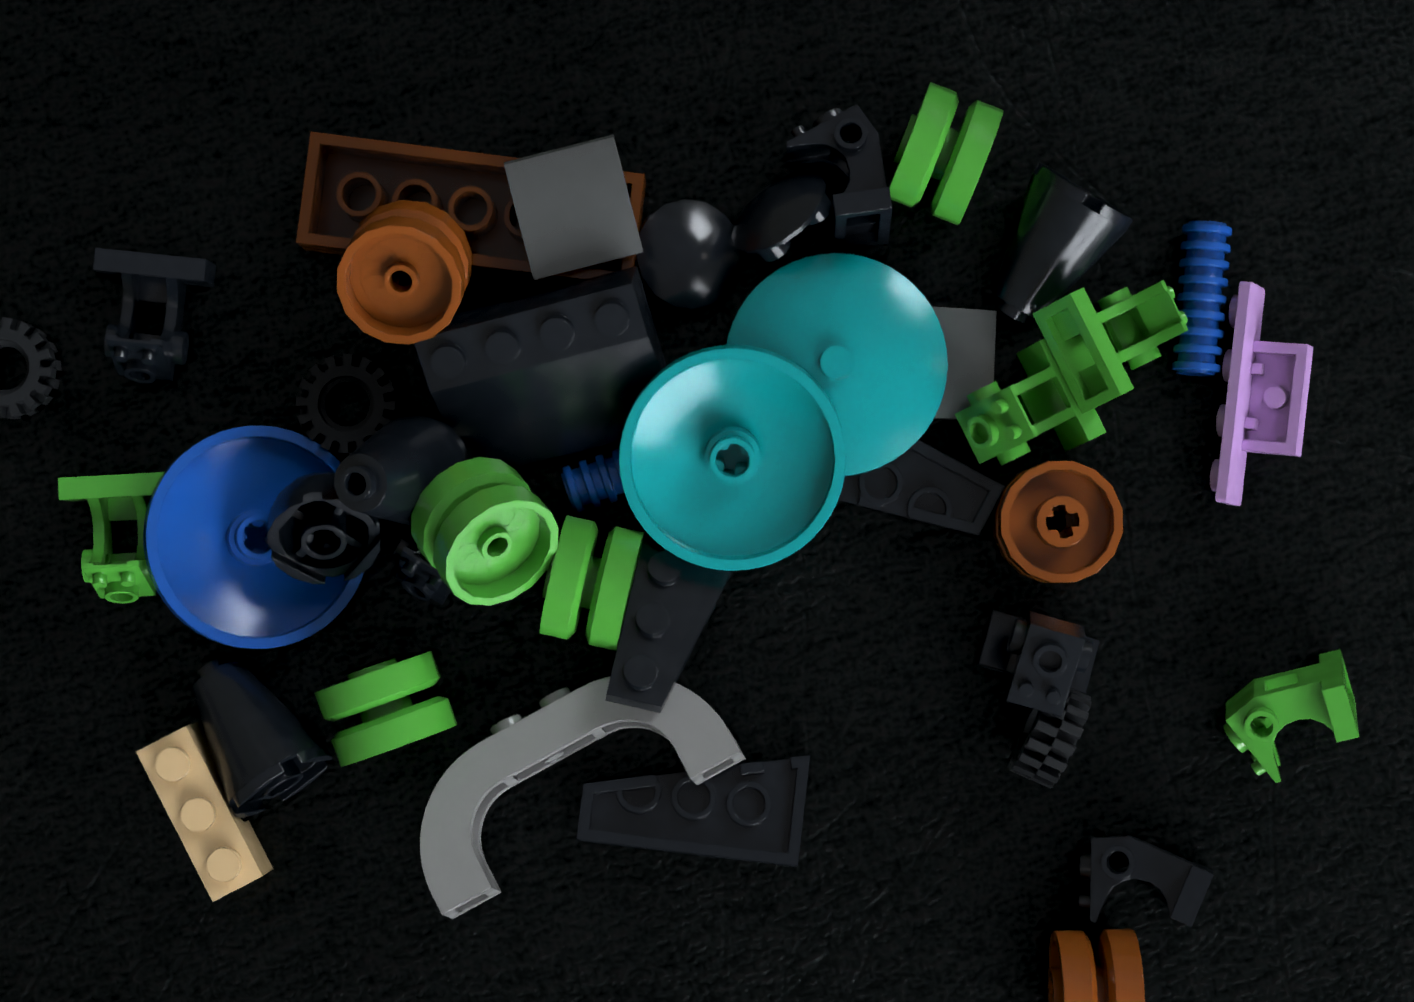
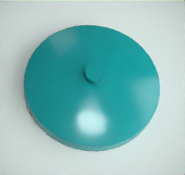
M829 253L809 256L791 262L770 274L755 287L738 310L726 344L747 345L777 353L800 366L815 379L831 400L842 427L846 449L845 476L862 474L878 469L892 462L912 447L933 421L940 407L947 381L948 359L944 334L940 322L925 296L912 282L893 268L879 261L853 254Z
M719 345L703 348L676 359L659 371L641 390L628 413L622 432L619 453L620 477L626 499L636 519L643 529L664 549L687 562L705 568L726 571L750 570L776 563L792 555L812 540L823 528L831 516L842 491L846 470L845 441L837 412L822 387L804 369L791 360L762 348L747 345Z

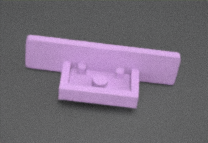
M1240 281L1238 295L1232 296L1229 305V324L1234 328L1232 349H1228L1225 352L1222 366L1223 379L1225 382H1228L1226 404L1220 405L1216 418V431L1218 436L1222 437L1220 459L1213 461L1210 472V487L1213 492H1216V502L1232 506H1240L1242 502L1247 452L1301 457L1313 347L1308 344L1260 341L1265 289L1253 282Z

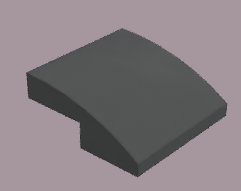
M614 135L504 162L510 192L534 280L643 252Z
M932 307L944 334L948 359L945 391L934 418L957 420L955 414L971 406L966 396L994 382L997 311Z

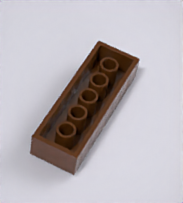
M310 131L296 243L304 250L344 255L360 222L377 207L399 200L420 201L429 203L447 212L464 230L472 251L471 272L533 279L504 168V162L519 158ZM623 171L638 232H640L646 189L645 174ZM636 254L536 280L570 284L635 267Z

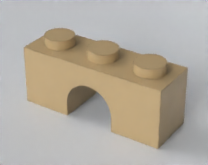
M199 722L187 725L136 751L212 902L273 870L249 820L243 821L241 818L235 817L231 811L209 742Z

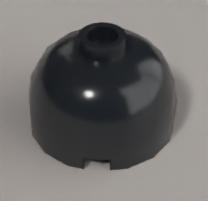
M314 472L295 479L278 494L268 517L267 544L272 550L271 558L275 565L290 577L311 584H326V577H336L344 574V581L356 578L372 566L380 551V518L356 512L346 507L336 494L334 472Z

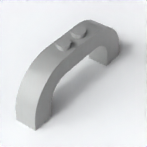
M610 677L590 682L570 692L569 688L559 689L543 698L539 702L541 709L522 719L520 714H516L498 722L490 729L493 734L492 736L468 749L445 771L436 784L425 808L420 833L421 863L425 880L441 914L454 919L501 893L483 854L481 832L489 808L506 790L604 736L627 728L650 730L669 740L689 777L696 785H699L746 759L732 733L707 702L678 683L675 684L661 713L605 701Z

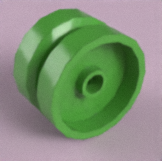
M930 82L918 114H912L893 161L898 165L889 186L890 196L893 201L913 207L920 202L930 177L939 180L930 204L932 216L959 225L988 158L1004 110L977 100L968 107L959 130L950 128L959 103L957 92Z
M477 457L457 462L438 474L422 491L411 514V535L419 551L430 565L437 569L441 579L451 592L468 604L491 606L517 597L531 588L547 571L558 548L559 528L552 512L538 496L531 492L528 484L518 472L500 459Z
M567 515L559 537L557 551L546 574L542 598H545L540 623V634L569 639L576 632L582 608L590 609L585 634L588 644L617 651L644 533L616 526L608 534L602 558L594 557L599 532L595 521Z
M432 651L398 663L396 658L348 674V680L315 692L325 720L334 722L357 713L360 714L363 723L337 732L331 740L341 767L399 748L458 725L448 698L436 696L416 704L412 703L410 694L432 687L440 679Z

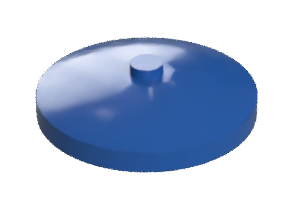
M263 425L243 426L218 432L199 441L183 452L167 468L157 483L147 507L144 520L143 546L146 565L156 591L166 606L180 621L196 633L223 645L246 649H267L286 646L312 636L341 613L354 596L364 572L356 578L344 581V574L336 577H326V584L307 583L290 577L278 568L271 558L272 550L267 544L268 517L278 494L298 477L314 472L335 473L341 462L333 454L320 447L321 445L291 430Z

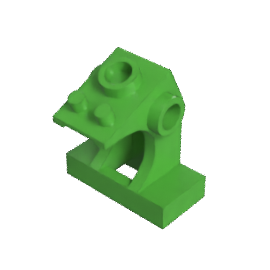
M1164 280L1133 296L1128 287L1122 288L1097 301L1102 310L1096 313L1084 287L1033 313L1082 414L1134 389L1122 365L1123 362L1127 361L1131 370H1134L1162 356L1157 347L1158 345L1188 331L1186 326L1188 322L1187 316L1183 311L1178 310L1173 300L1175 292L1172 287L1166 286Z
M1045 338L1016 353L1028 378L1003 390H1000L996 381L967 395L966 397L971 406L955 414L979 464L996 456L1002 466L1030 452L1031 450L1026 441L1051 428H1054L1065 452L1106 433L1095 408L1082 414Z
M165 472L58 478L59 500L88 501L90 506L94 545L93 549L83 550L81 568L84 582L92 584L100 599L105 598L113 603L125 604L135 602L141 596H155L156 588L151 580L145 560L143 530L150 498ZM137 520V553L113 554L111 521Z
M1341 649L1319 654L1318 664L1253 679L1226 702L1225 721L1227 723L1223 726L1224 730L1240 752L1244 753L1249 749L1252 753L1251 757L1254 763L1251 764V767L1258 776L1267 772L1275 783L1281 782L1278 766H1281L1274 740L1277 733L1285 725L1294 721L1312 719L1321 722L1333 730L1336 742L1359 737L1355 697Z

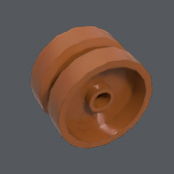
M399 200L377 207L360 222L337 267V294L345 314L362 332L385 343L410 345L433 338L451 323L471 278L472 251L465 232L447 212L426 202Z
M1048 461L1018 473L1005 486L993 510V537L1002 557L1019 574L1043 583L1077 582L1098 573L1115 555L1123 534V509L1113 486L1095 469L1075 461ZM1053 512L1061 514L1064 519V527L1060 532L1058 530H1048L1046 526V517H1053Z
M1131 928L1103 929L1096 941L1094 955L1090 940L1084 931H1052L1049 946L1048 1002H1145L1142 959L1135 930Z

